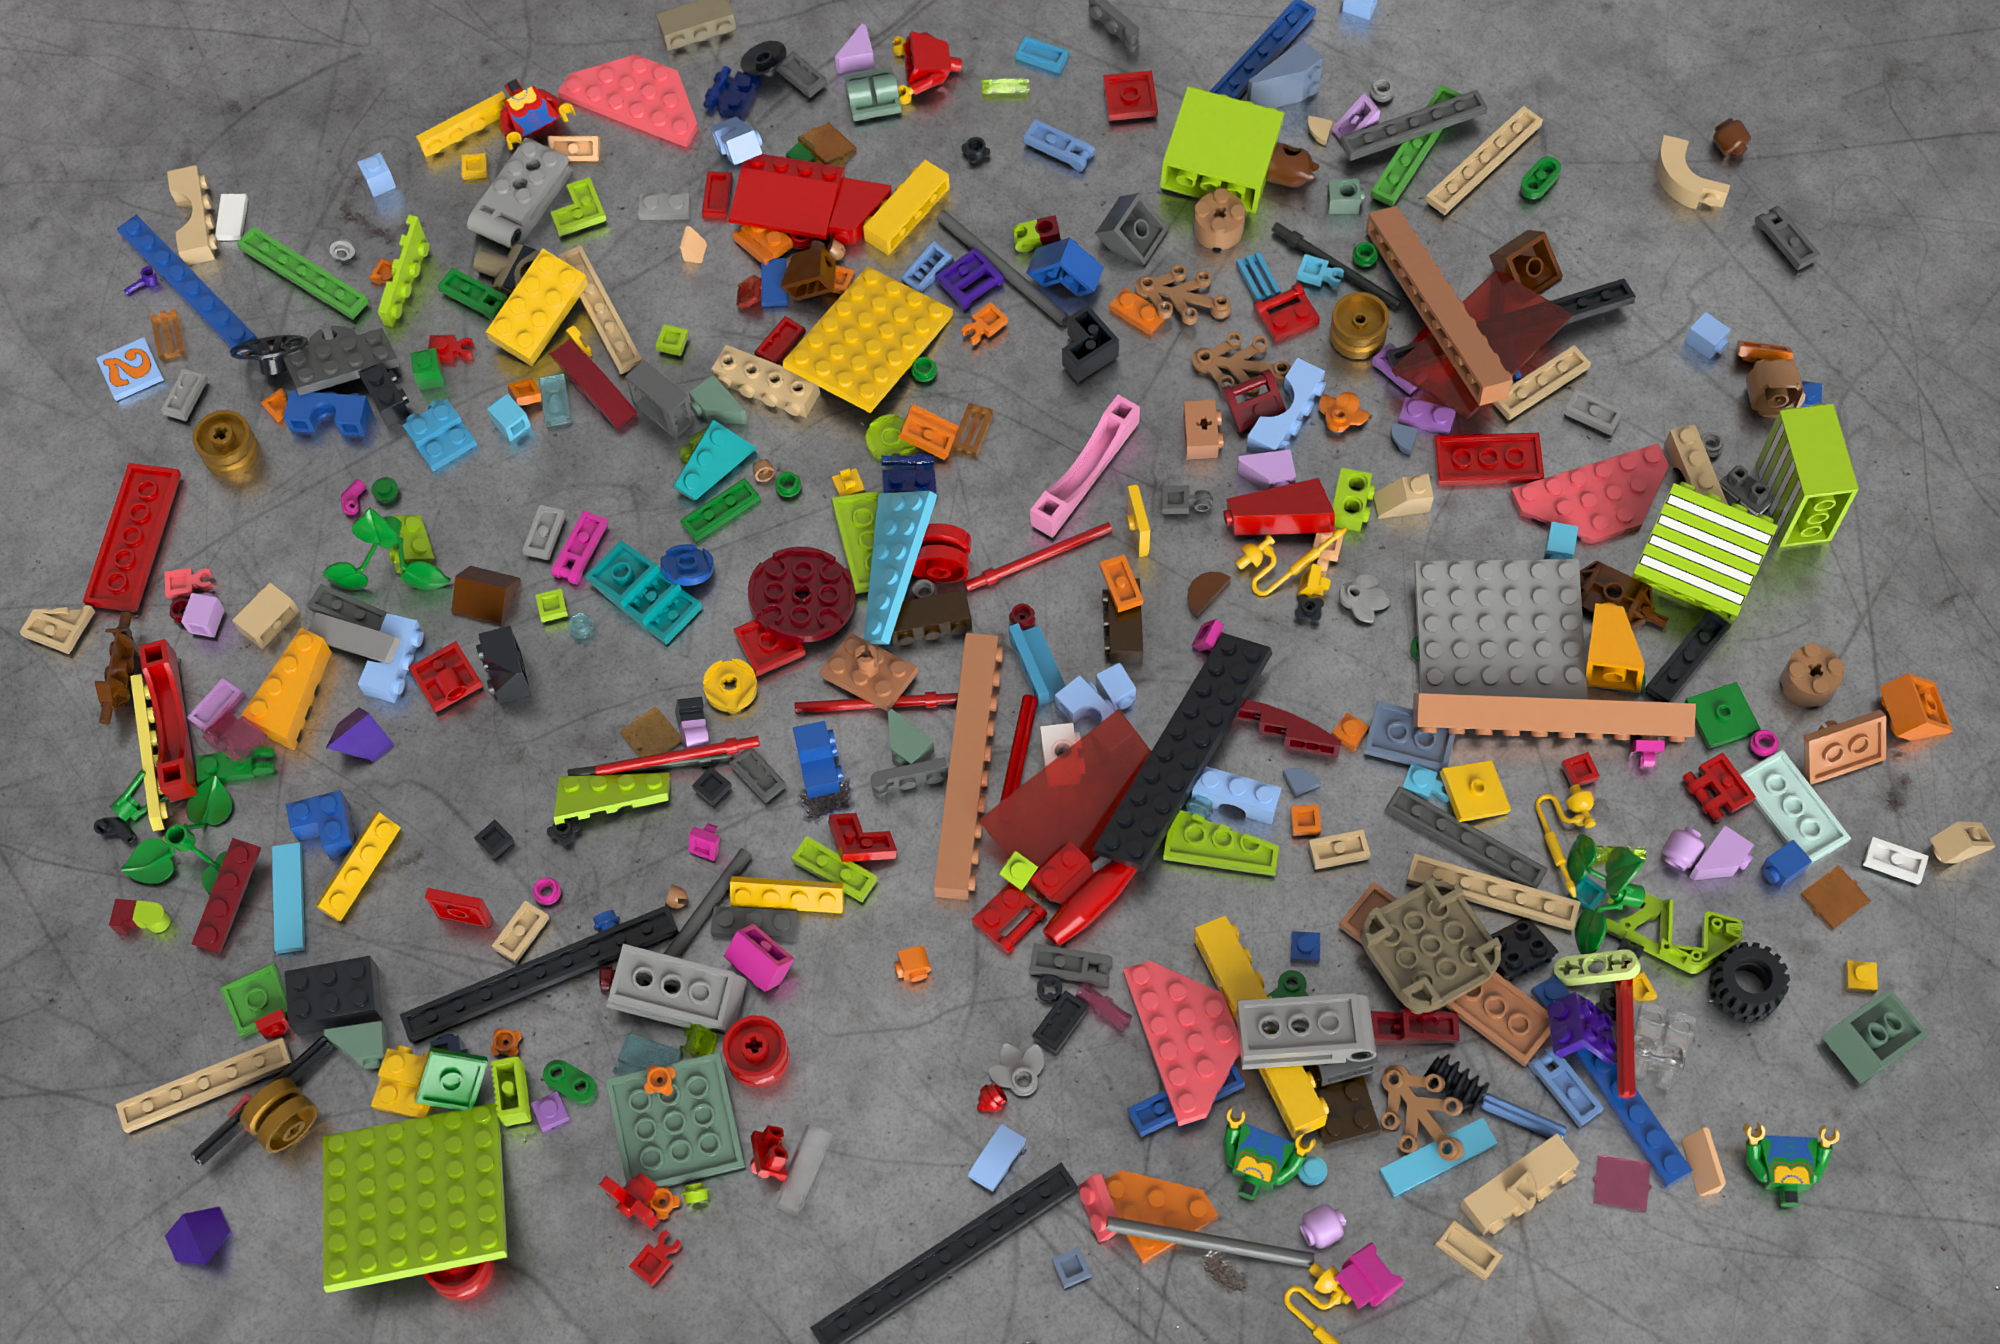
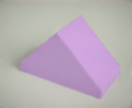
M862 23L835 56L838 73L844 74L875 68L873 51L865 24Z
M1363 93L1334 125L1332 131L1340 140L1342 136L1377 125L1380 110L1367 93Z

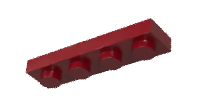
M232 838L191 943L192 945L221 954L261 847Z

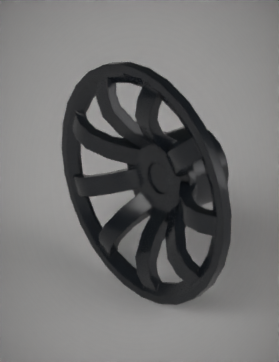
M299 335L263 337L234 346L230 350V355L236 359H256L259 361L262 375L280 374L287 371L283 357L306 347L308 339ZM275 340L273 350H270L267 341ZM260 343L263 352L254 344Z

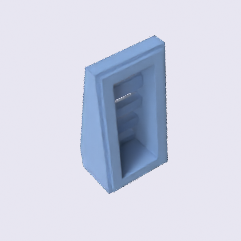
M933 240L900 279L909 287L921 293L936 280V274L951 265L954 259L950 253ZM935 255L941 259L939 262L933 259ZM927 262L934 266L932 270L925 265ZM922 268L928 274L925 277L918 270ZM913 275L921 280L919 284L911 279Z

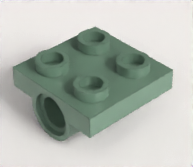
M892 68L844 76L853 121L902 112L897 82Z

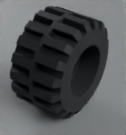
M1742 942L1738 947L1736 945L1731 946L1727 952L1725 951L1721 955L1709 978V983L1712 984L1709 990L1711 995H1716L1714 999L1716 1006L1721 1004L1724 1007L1722 1009L1723 1013L1727 1015L1728 1012H1731L1733 1019L1739 1020L1740 1017H1744L1745 1022H1751L1754 1017L1759 1021L1764 1019L1766 1015L1770 1016L1779 1006L1788 992L1789 986L1787 984L1790 981V975L1784 974L1788 969L1786 963L1780 964L1779 960L1782 957L1778 953L1775 955L1770 953L1772 948L1765 946L1762 949L1760 948V943L1753 942L1749 946L1748 942ZM1749 971L1755 974L1761 980L1764 992L1750 993L1743 990L1736 982L1735 972Z

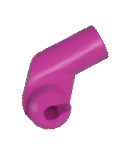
M356 479L341 494L342 510L347 515H354L359 510L358 496L366 489V485L359 479Z

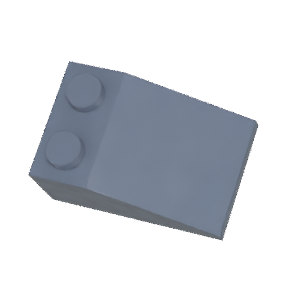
M1299 41L1248 80L1247 101L1267 108H1276L1301 102L1309 95L1313 96L1320 88L1323 57L1305 41Z

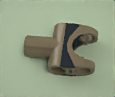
M514 244L508 256L505 257L481 249L476 253L473 267L477 272L496 277L492 288L509 298L540 251L522 244Z

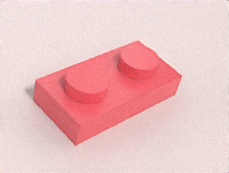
M1102 1174L1091 1175L1078 1186L1080 1199L1089 1216L1091 1228L1095 1232L1098 1242L1109 1240L1116 1234L1106 1231L1107 1217L1118 1218Z

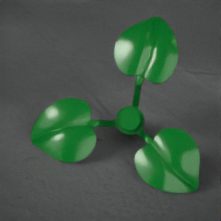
M371 507L352 526V532L357 538L366 543H373L362 565L356 569L351 563L336 562L329 565L323 572V577L338 587L347 590H361L368 584V577L362 572L368 565L378 545L386 549H391L394 545H397L400 567L404 570L400 578L409 586L421 590H433L447 585L451 580L440 569L430 563L413 561L406 565L402 546L403 538L399 537L402 522L392 516L382 517Z
M213 775L197 788L198 795L190 797L187 803V818L191 822L198 824L188 825L185 823L183 826L179 824L171 826L165 834L166 842L157 838L143 841L135 848L128 861L121 867V871L135 881L157 884L165 881L173 873L174 863L170 858L175 855V849L180 852L191 850L211 865L204 871L202 876L203 887L211 894L227 851L220 853L215 861L194 846L196 838L190 830L204 828L206 822L210 825L221 824L230 815L232 799L219 778Z
M1579 834L1571 846L1567 858L1568 874L1571 879L1581 881L1588 872L1606 881V890L1615 903L1597 906L1594 911L1586 908L1581 913L1575 928V940L1581 955L1595 953L1605 937L1607 923L1605 916L1601 913L1602 911L1611 909L1622 910L1624 905L1639 908L1645 900L1644 887L1630 883L1645 861L1628 848L1618 846L1608 856L1605 864L1607 875H1603L1591 867L1597 858V848L1593 839L1585 834Z

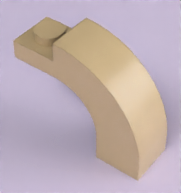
M1664 135L1656 161L1657 176L1664 190L1677 202L1689 208L1696 209L1698 202L1723 208L1730 185L1704 179L1694 174L1687 166L1685 160L1689 141Z

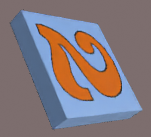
M144 337L96 358L116 401L164 380Z

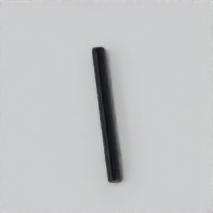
M320 1037L271 1082L280 1078H290L296 1083L333 1049L332 1043L326 1037ZM247 1103L191 1152L192 1159L198 1165L202 1166L245 1128L240 1122V1116Z

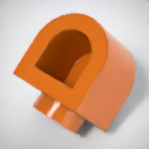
M915 946L898 951V961L894 962L898 979L903 977L904 981L911 979V981L915 982L927 977V973L931 971V966L924 946Z

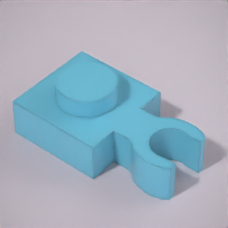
M1304 254L1296 280L1319 287L1325 281L1333 287H1340L1341 280L1335 279L1334 276L1343 278L1344 270L1337 267L1328 268L1329 261Z
M1411 763L1402 788L1427 801L1430 794L1436 795L1441 801H1449L1448 794L1442 792V789L1445 788L1443 781L1436 780L1438 772Z

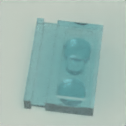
M628 1033L613 1073L622 1076L647 1070L651 1065L660 1067L680 1062L683 1052L680 1049Z

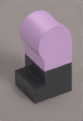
M702 697L677 699L675 714L684 749L709 745Z

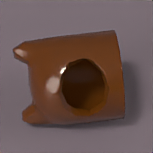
M1277 142L1271 158L1267 182L1290 188L1300 187L1307 181L1314 179L1315 176L1312 171H1317L1319 164L1312 160L1307 150Z

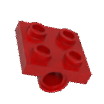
M457 641L408 667L435 713L483 687L482 682Z

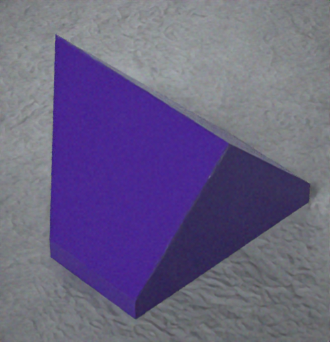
M358 707L337 724L326 749L369 759L373 762L388 750L393 743L373 717Z
M214 1207L183 1214L166 1233L165 1238L177 1263L185 1262L207 1265L226 1237L232 1232L222 1209Z

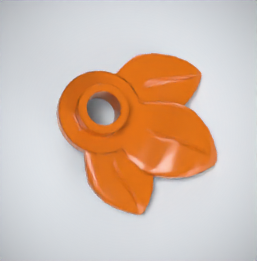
M1352 392L1341 393L1337 398L1324 394L1320 398L1319 410L1326 415L1327 427L1333 432H1343L1350 425H1361L1369 417L1367 411L1358 409L1359 398Z

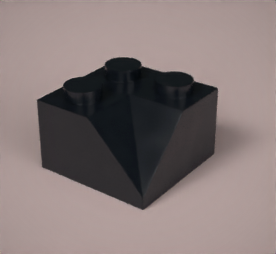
M511 626L479 633L480 644L476 645V649L485 672H490L491 679L487 680L491 696L496 695L500 704L532 696L521 649Z

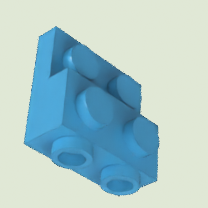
M447 399L442 402L440 400L433 401L429 404L427 411L420 415L417 413L411 414L407 417L405 424L402 425L407 437L432 472L477 446L475 439Z

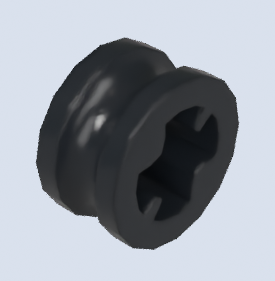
M1046 975L1040 978L1037 983L1039 999L1048 1004L1056 1003L1063 992L1062 982L1054 975ZM1053 984L1056 985L1055 994H1053L1052 992H1049L1047 994L1044 993V985H1047L1049 987Z

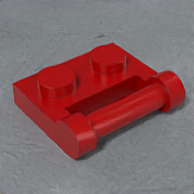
M1300 283L1292 285L1290 290L1265 301L1258 300L1253 303L1256 315L1274 343L1320 322V316L1305 295V291ZM1292 299H1296L1298 302L1271 315L1267 312V310Z
M1009 882L972 918V923L1002 951L1008 954L1014 948L1013 945L1038 920L1042 921L1048 913L1025 892ZM1025 909L1030 912L1006 937L1000 934Z

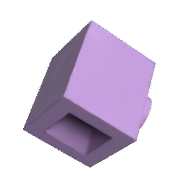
M191 593L181 622L189 633L215 638L225 609L213 594L202 593L201 595Z

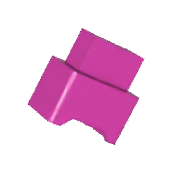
M1372 1242L1351 1255L1341 1266L1342 1271L1334 1278L1335 1282L1338 1281L1356 1303L1357 1309H1360L1368 1302L1373 1307L1377 1306L1394 1294L1404 1283V1280L1400 1276L1392 1274L1376 1255V1246Z

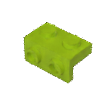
M391 515L402 522L399 537L403 538L402 546L406 565L413 561H423L432 564L434 555L421 515ZM394 545L393 548L389 549V560L391 564H394L396 573H402L398 547Z

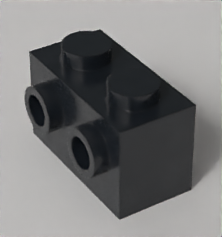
M380 363L359 373L366 391L387 428L410 416L405 405L409 403V400L403 389L398 390L395 385L399 384L392 369L387 371L383 363Z

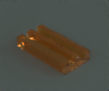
M170 309V313L162 311L160 312L161 315L158 316L155 313L150 314L160 361L186 354L176 309ZM168 320L173 322L177 350H173ZM160 322H162L165 335V341L168 351L166 353L164 352L162 342V336L159 326Z
M968 403L953 441L952 451L957 452L958 449L963 454L968 452L971 453V456L977 457L993 417L992 409ZM975 411L977 413L975 415V418L973 420L965 443L962 444L960 442L962 440V437L964 435L972 412ZM982 414H986L974 445L970 446Z

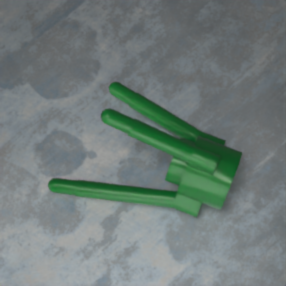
M143 769L139 771L123 794L109 806L125 822L130 817L136 821L142 814L148 811L147 805L137 810L136 807L139 803L130 796L146 775ZM165 795L160 796L161 802L168 800Z

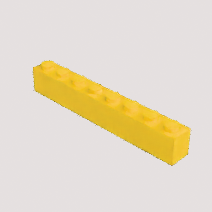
M1225 915L1195 927L1194 941L1219 991L1224 994L1231 1015L1237 1025V1001L1271 999L1272 997L1266 996L1263 990L1265 987L1263 978L1258 971L1254 972L1251 966L1252 957L1246 947L1242 948L1238 940L1240 939V934L1234 923L1230 924ZM1265 1032L1266 1034H1269V1035L1274 1034V1033H1272V1032ZM1302 1066L1258 1068L1293 1139L1297 1138L1301 1133L1306 1134L1325 1126L1329 1110L1323 1097L1318 1098L1314 1090L1316 1084L1309 1071L1305 1072Z

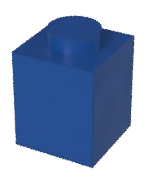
M1793 839L1767 857L1761 868L1766 879L1772 884L1775 883L1781 889L1804 873L1812 860Z

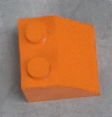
M1906 673L1879 687L1882 693L1881 702L1889 712L1892 720L1890 721V727L1898 737L1912 741L1953 732L1934 681Z

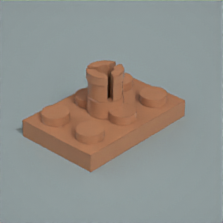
M849 633L820 670L821 678L887 712L918 674L917 666L874 644L866 642L852 633Z
M1881 710L1839 724L1834 720L1824 722L1828 726L1827 728L1821 725L1818 731L1804 735V775L1810 785L1886 760V715Z

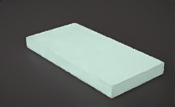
M1783 749L1740 773L1756 796L1753 803L1786 845L1794 839L1812 860L1811 864L1850 841L1851 837Z

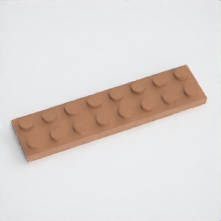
M1373 881L1339 922L1338 927L1361 943L1360 933L1368 914L1376 907L1380 909L1397 900V898ZM1496 972L1486 983L1445 1005L1448 1010L1458 1013L1460 1019L1524 1067L1551 1034L1548 1011Z

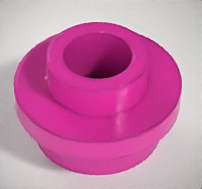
M1759 730L1750 739L1752 751L1762 757L1773 755L1779 746L1777 736L1770 730ZM1759 742H1766L1768 747L1761 746Z
M541 878L533 886L532 894L539 904L551 905L559 899L561 887L553 878ZM551 889L550 895H542L544 890Z

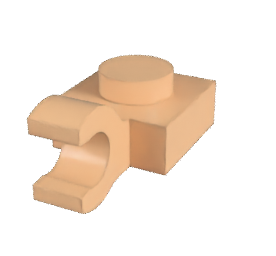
M1334 532L1316 533L1313 547L1318 548ZM1343 536L1333 541L1321 551L1317 565L1322 566L1321 577H1326L1330 560L1338 562Z

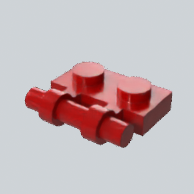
M1723 752L1699 766L1698 770L1702 777L1697 779L1692 771L1682 777L1688 785L1687 790L1691 795L1695 794L1703 805L1701 809L1706 815H1710L1715 823L1725 817L1719 809L1721 806L1725 805L1728 811L1733 813L1753 802L1756 798L1753 791ZM1710 785L1717 794V797L1712 799L1704 787Z

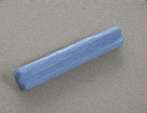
M1486 1093L1481 1103L1482 1109L1548 1138L1558 1133L1563 1140L1567 1132L1566 1126L1493 1094Z

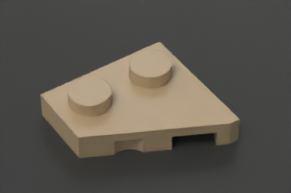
M89 605L83 606V609L69 610L67 607L55 608L53 610L35 609L31 612L20 633L25 638L70 654L95 610Z

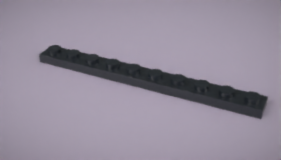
M1625 278L1483 321L1477 323L1476 326L1481 334L1486 336L1489 346L1494 347L1633 304L1636 296ZM1435 337L1386 351V360L1396 377L1449 361Z
M665 905L399 1015L408 1040L412 1043L620 957L623 944L643 948L678 934L679 931L669 906Z
M1062 1162L811 1326V1331L819 1344H845L1078 1190L1077 1184Z

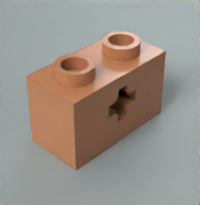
M1216 400L1184 401L1183 420L1186 460L1218 458V450L1223 448V432H1218L1217 425L1222 424L1221 410H1216Z

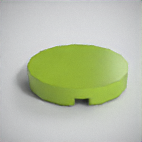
M887 414L872 421L865 434L867 450L872 457L880 462L891 464L901 462L911 456L916 446L898 438L905 420L904 418L896 414Z

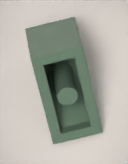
M714 375L689 391L691 410L696 416L701 415L706 422L710 423L714 420L718 423L737 425L747 423L745 409Z
M890 709L888 711L892 762L894 765L900 767L926 761L934 752L933 740L893 709Z
M382 1021L324 1029V1036L332 1045L359 1066L366 1069H375L381 1066L387 1048H389L388 1029Z

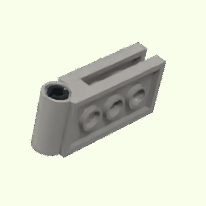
M525 137L470 213L467 222L468 229L509 248H512L514 244H523L573 174L571 167L567 166L569 163L568 156Z
M623 944L606 1007L704 1032L706 1029L707 1032L713 1035L725 1037L729 1027L738 1019L747 980L736 975L735 972ZM644 979L649 983V985L640 986L637 984L636 980ZM664 987H674L677 993L670 994L665 991Z
M1356 993L1237 1001L1238 1010L1236 1011L1242 1069L1346 1063V1058L1350 1061L1361 1062L1376 1057L1369 998L1366 996L1356 995ZM1294 1030H1301V1031H1303V1032H1302V1033H1299V1032H1296V1031H1294ZM1265 1032H1272V1033H1274V1034L1269 1035V1034H1266Z

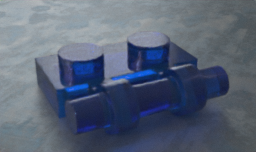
M723 66L721 71L716 73L712 88L707 90L703 106L711 110L714 104L719 105L720 115L730 118L738 117L742 121L761 85V80L759 77L737 71L734 78L729 77L731 69ZM723 87L728 89L725 95L720 94Z
M892 453L891 456H881V466H891V470H882L883 493L931 491L936 494L935 470H924V466H934V456H924L923 453H915V456H900V453ZM900 466H915V470H901Z

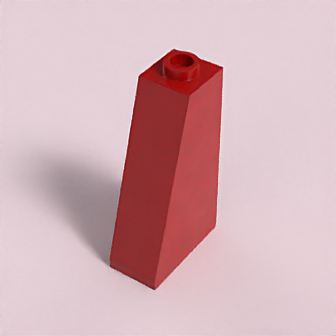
M1319 478L1227 498V510H1223L1225 523L1227 526L1231 525L1234 535L1335 532V512Z

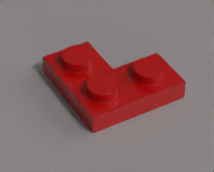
M857 813L829 815L828 824L841 862L895 859L897 849L890 831L863 833Z

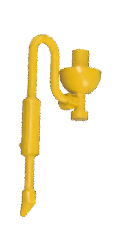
M1347 528L1336 530L1318 548L1313 547L1291 565L1285 575L1264 591L1257 588V581L1276 564L1274 549L1269 546L1270 544L1273 545L1275 541L1269 534L1258 546L1252 543L1241 546L1240 548L1245 554L1236 560L1235 563L1241 570L1251 562L1257 568L1263 560L1262 550H1264L1265 555L1271 558V563L1252 579L1251 588L1257 595L1266 596L1290 576L1297 575L1321 555L1322 550L1344 535Z
M1579 784L1572 785L1569 788L1572 796L1566 801L1568 808L1577 814L1573 818H1567L1564 815L1559 800L1553 794H1542L1535 802L1536 811L1546 833L1544 838L1555 865L1561 869L1566 881V888L1573 898L1576 897L1575 884L1566 869V859L1555 833L1550 830L1540 804L1544 799H1550L1553 801L1557 813L1563 822L1567 824L1575 823L1577 826L1585 825V828L1594 827L1596 822L1589 814L1594 804L1593 794L1590 791H1582Z
M1315 1262L1309 1269V1272L1318 1279L1314 1289L1321 1293L1335 1291V1293L1331 1294L1329 1302L1321 1303L1305 1288L1298 1285L1291 1286L1286 1290L1284 1302L1290 1311L1313 1330V1335L1323 1344H1341L1321 1325L1316 1326L1290 1302V1295L1295 1291L1303 1294L1320 1309H1329L1335 1304H1340L1342 1301L1348 1304L1352 1300L1347 1292L1339 1286V1282L1334 1280L1339 1274L1336 1267L1332 1265L1325 1270Z

